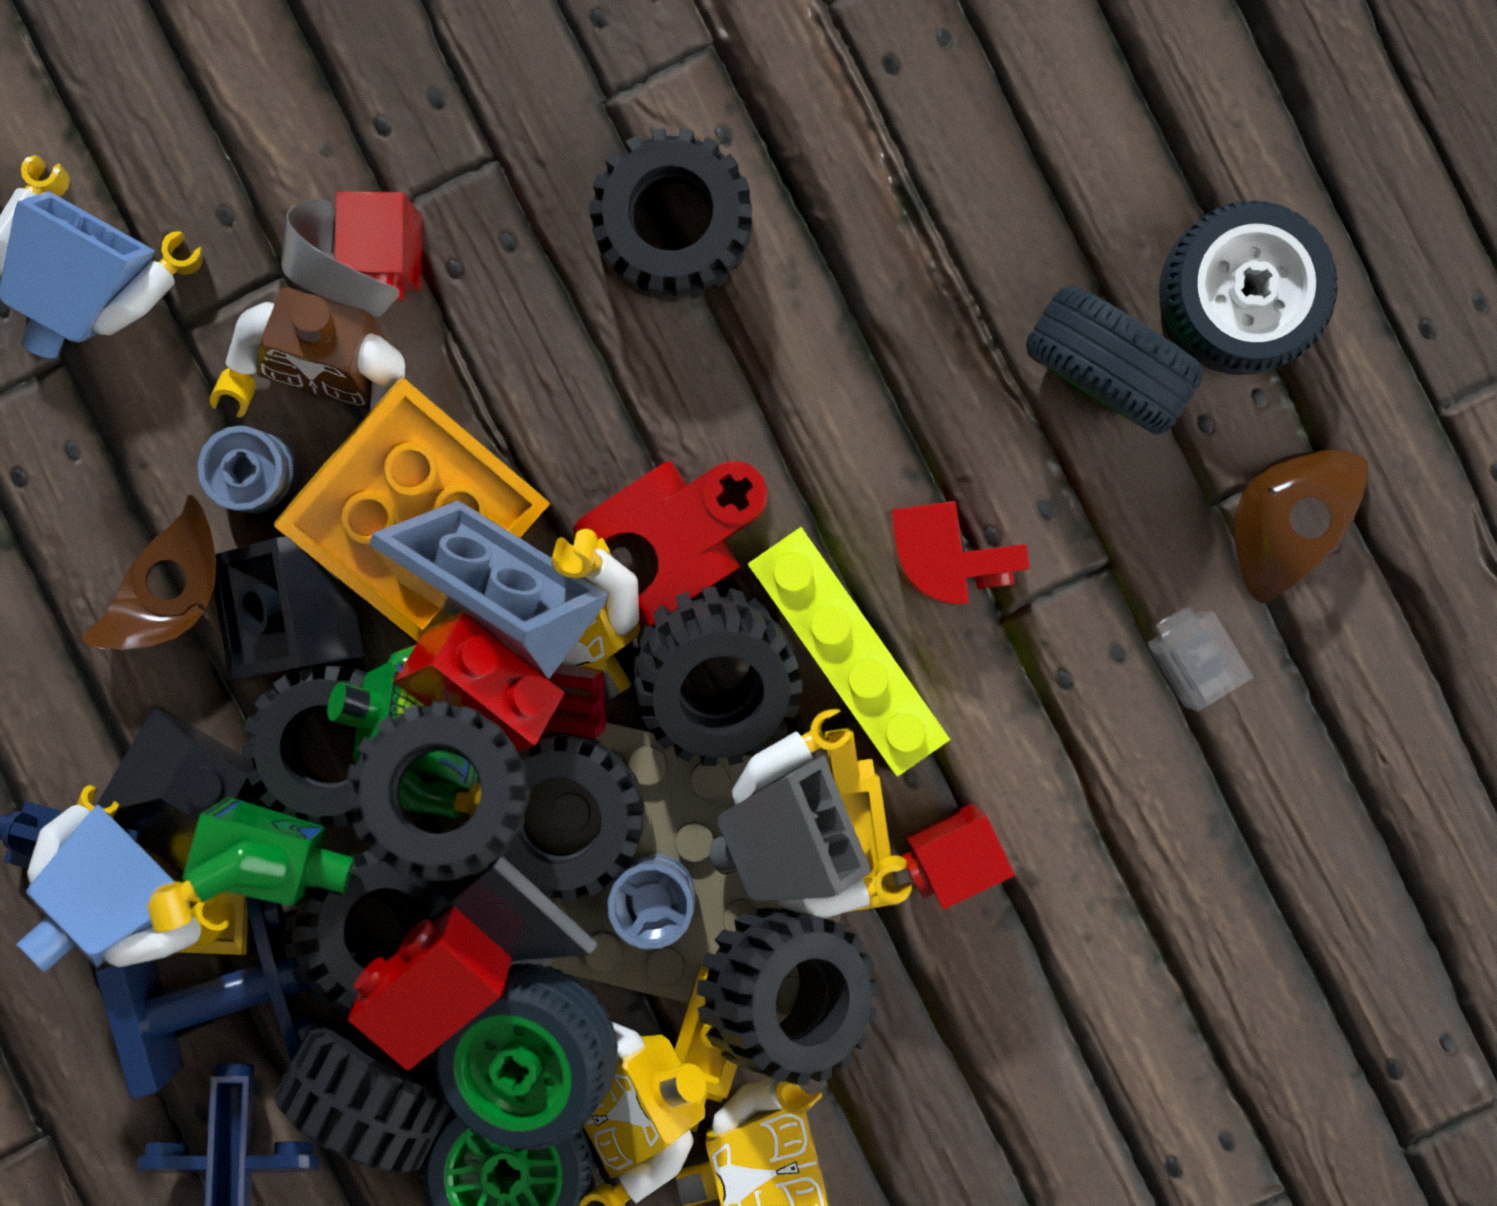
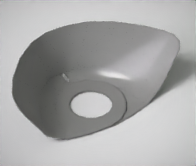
M317 199L293 206L286 216L281 262L284 275L297 285L302 292L364 310L371 314L372 317H380L399 297V290L389 284L364 275L334 259L332 254L334 221L332 203L327 200Z

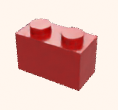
M336 191L335 260L364 275L399 290V297L395 302L404 301V291L422 292L423 216L403 192Z
M465 612L425 630L394 680V683L425 707L432 706L433 702H446L454 707L462 708L465 706L477 711L489 721L491 720L505 733L516 747L517 752L537 744L564 695L561 689Z
M973 803L905 835L912 851L901 857L907 860L906 868L916 889L919 891L922 899L934 895L943 910L1016 876L987 815Z
M455 906L450 908L434 923L429 919L419 922L404 938L398 953L388 961L383 957L375 959L361 973L354 985V989L359 993L348 1020L407 1071L501 997L512 957Z

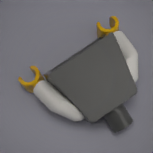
M830 709L820 713L814 718L811 731L802 736L796 731L750 759L732 790L735 805L719 814L718 825L723 836L715 838L710 846V858L714 868L724 875L738 872L748 896L753 900H776L782 908L795 913L822 917L823 919L868 906L870 904L869 898L879 896L882 900L889 903H900L906 900L912 891V882L903 883L900 886H890L883 880L886 874L898 872L907 867V860L898 855L882 859L877 865L875 876L863 879L864 876L872 871L825 757L821 756L813 759L811 755L812 752L819 748L825 750L841 748L851 739L853 731L841 737L838 741H830L822 733L823 721L840 712L841 710Z

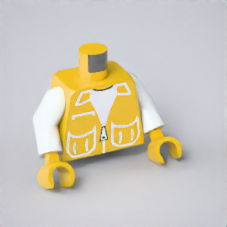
M583 529L577 532L573 546L565 538L560 537L557 539L552 556V566L559 574L568 578L583 577L607 592L608 597L604 607L561 663L604 670L606 702L632 685L614 654L637 638L641 630L638 623V580L634 573L611 556L603 538L598 540L595 532L590 529ZM447 613L438 614L437 624L452 616H449Z
M612 1022L617 1037L616 1042L618 1043L615 1077L607 1095L584 1125V1128L610 1178L619 1176L621 1182L616 1186L611 1184L596 1186L580 1201L579 1206H586L593 1200L600 1201L605 1206H625V1203L630 1199L638 1203L674 1178L682 1169L693 1144L690 1129L705 1117V1108L701 1100L705 1096L707 1084L705 1075L698 1066L691 1063L681 1064L671 1042L663 1035L640 1036L636 1031Z
M772 1078L743 1084L716 1112L713 1126L706 1130V1148L710 1161L682 1168L676 1175L682 1205L694 1206L720 1199L721 1206H830L806 1111L822 1098V1093L818 1091L815 1094H808L799 1085H793L785 1081L783 1083Z

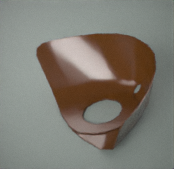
M1339 450L1297 453L1272 462L1257 473L1241 495L1235 513L1234 542L1240 571L1246 586L1253 598L1259 603H1268L1293 586L1326 559L1339 544L1353 521L1363 497L1368 476V461L1365 457L1353 452ZM1272 488L1277 494L1273 495L1268 489ZM1306 497H1314L1323 501L1328 506L1331 514L1328 529L1316 538H1304L1298 535L1290 523V513L1293 506L1299 500Z
M188 495L183 512L178 518L154 538L139 554L126 574L116 598L105 616L83 634L82 642L94 648L110 650L153 647L176 639L193 627L209 605L215 588L216 555L211 528L204 509L193 495ZM162 560H172L178 563L184 569L186 575V586L183 592L177 598L171 600H161L155 597L147 586V574L150 568ZM198 604L203 605V606H204V610H201V609L198 607Z

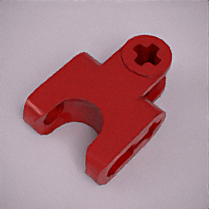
M669 460L585 514L577 521L573 532L576 535L580 530L590 529L595 532L598 540L603 538L605 543L621 535L635 533L646 538L654 546L658 556V573L654 582L643 593L638 595V623L641 628L644 624L653 626L656 624L653 612L664 604L672 612L678 608L675 596L688 591L691 600L702 594V588L714 586L742 567L725 540L754 522L764 512L768 502V487L764 477L752 465L742 461H727L719 464L688 485L673 461ZM732 477L739 484L747 480L751 482L753 488L746 494L750 505L746 509L740 511L733 504L725 507L721 505L719 499L726 494V489L722 483L726 479Z

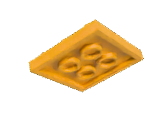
M401 375L274 521V527L285 536H288L306 553L418 642L425 630L437 624L438 614L446 612L398 581L369 545L372 533L459 500L518 538H521L550 503Z

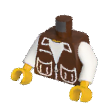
M282 287L275 304L270 302L261 303L241 314L237 321L226 359V365L229 368L220 374L210 395L209 403L213 409H216L221 396L225 394L230 395L240 403L237 417L244 416L256 391V382L250 374L257 372V375L262 378L372 410L401 375L405 378V362L400 351L387 342L371 314L358 308L321 298L317 295L308 294L289 287Z

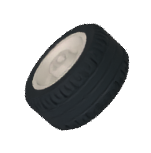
M1239 201L1219 207L1203 216L1175 242L1164 262L1160 276L1159 301L1161 313L1174 341L1183 351L1200 364L1205 365V367L1231 375L1263 373L1301 356L1313 346L1325 331L1333 315L1337 300L1338 275L1336 264L1333 262V254L1328 244L1324 242L1322 234L1299 213L1293 212L1285 206L1266 201ZM1249 281L1254 288L1250 290V295L1246 297L1241 289L1244 288V283Z

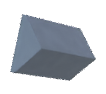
M459 500L374 532L369 544L400 583L452 617L465 612L548 679L604 607L608 597L607 592L583 577L568 578L559 574L552 566V558Z

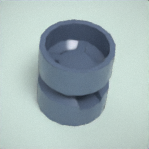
M247 426L227 427L213 434L202 447L197 463L198 478L207 496L220 506L252 514L272 513L285 506L296 494L301 478L299 461L293 449L279 437Z
M661 853L643 854L629 861L623 873L615 880L608 898V917L615 932L628 944L642 949H661L676 942L689 927L696 901L695 884L688 869L676 858Z

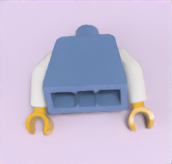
M35 155L27 157L22 162L21 174L27 185L24 189L17 188L0 214V276L2 277L0 298L4 304L29 317L21 339L22 346L38 356L55 358L59 355L65 338L80 343L97 334L113 335L147 314L175 284L173 275L175 273L181 275L195 273L203 263L204 254L201 247H198L187 260L180 261L172 258L174 249L185 239L183 232L176 231L166 235L162 242L161 251L163 258L159 262L151 261L155 250L60 197L67 191L70 183L69 175L60 163L53 167L49 178L39 181L46 168V163L40 156Z
M88 785L84 787L76 805L69 807L41 829L27 872L31 885L26 893L46 918L16 945L43 973L74 946L96 967H100L105 963L123 967L165 958L193 944L197 946L211 945L229 926L228 920H224L222 924L213 925L204 919L203 914L215 903L213 898L206 902L199 900L190 910L193 919L190 923L162 933L154 931L147 909L151 895L156 888L174 883L175 881L113 820L119 803L114 801L110 807L103 809L99 805L96 807L92 805L98 790L95 786Z

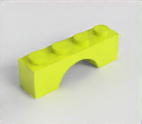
M802 527L748 563L750 570L897 777L950 740Z

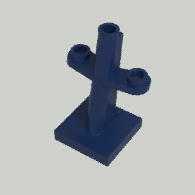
M247 896V908L260 958L259 962L169 988H163L155 960L123 967L107 963L95 971L131 1099L158 1092L185 1066L175 1031L270 1001L272 1002L287 1052L292 1061L310 1024L315 1020L311 1014L300 1016L293 994L311 989V987L307 983L298 985L291 973L299 969L296 959H286V954L281 955L277 931L285 929L286 918L282 904ZM366 931L344 936L349 954L359 966L366 969L376 959L369 933Z
M224 1063L216 1065L215 1076H211L207 1156H184L185 1144L146 1143L145 1156L138 1157L137 1171L148 1173H206L205 1206H251L252 1173L319 1171V1156L313 1155V1143L299 1141L275 1142L274 1155L252 1156L255 1066L241 1063Z

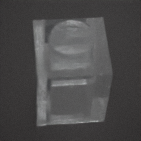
M1190 607L1184 608L1160 622L1156 627L1161 635L1146 643L1187 709L1200 711L1254 678L1214 611H1199L1194 614Z

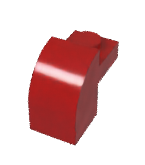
M956 501L891 509L887 512L896 565L907 583L917 592L931 600L947 604H969L966 578L975 577L977 589L1015 584L1014 571L1030 569L1027 544L963 552Z

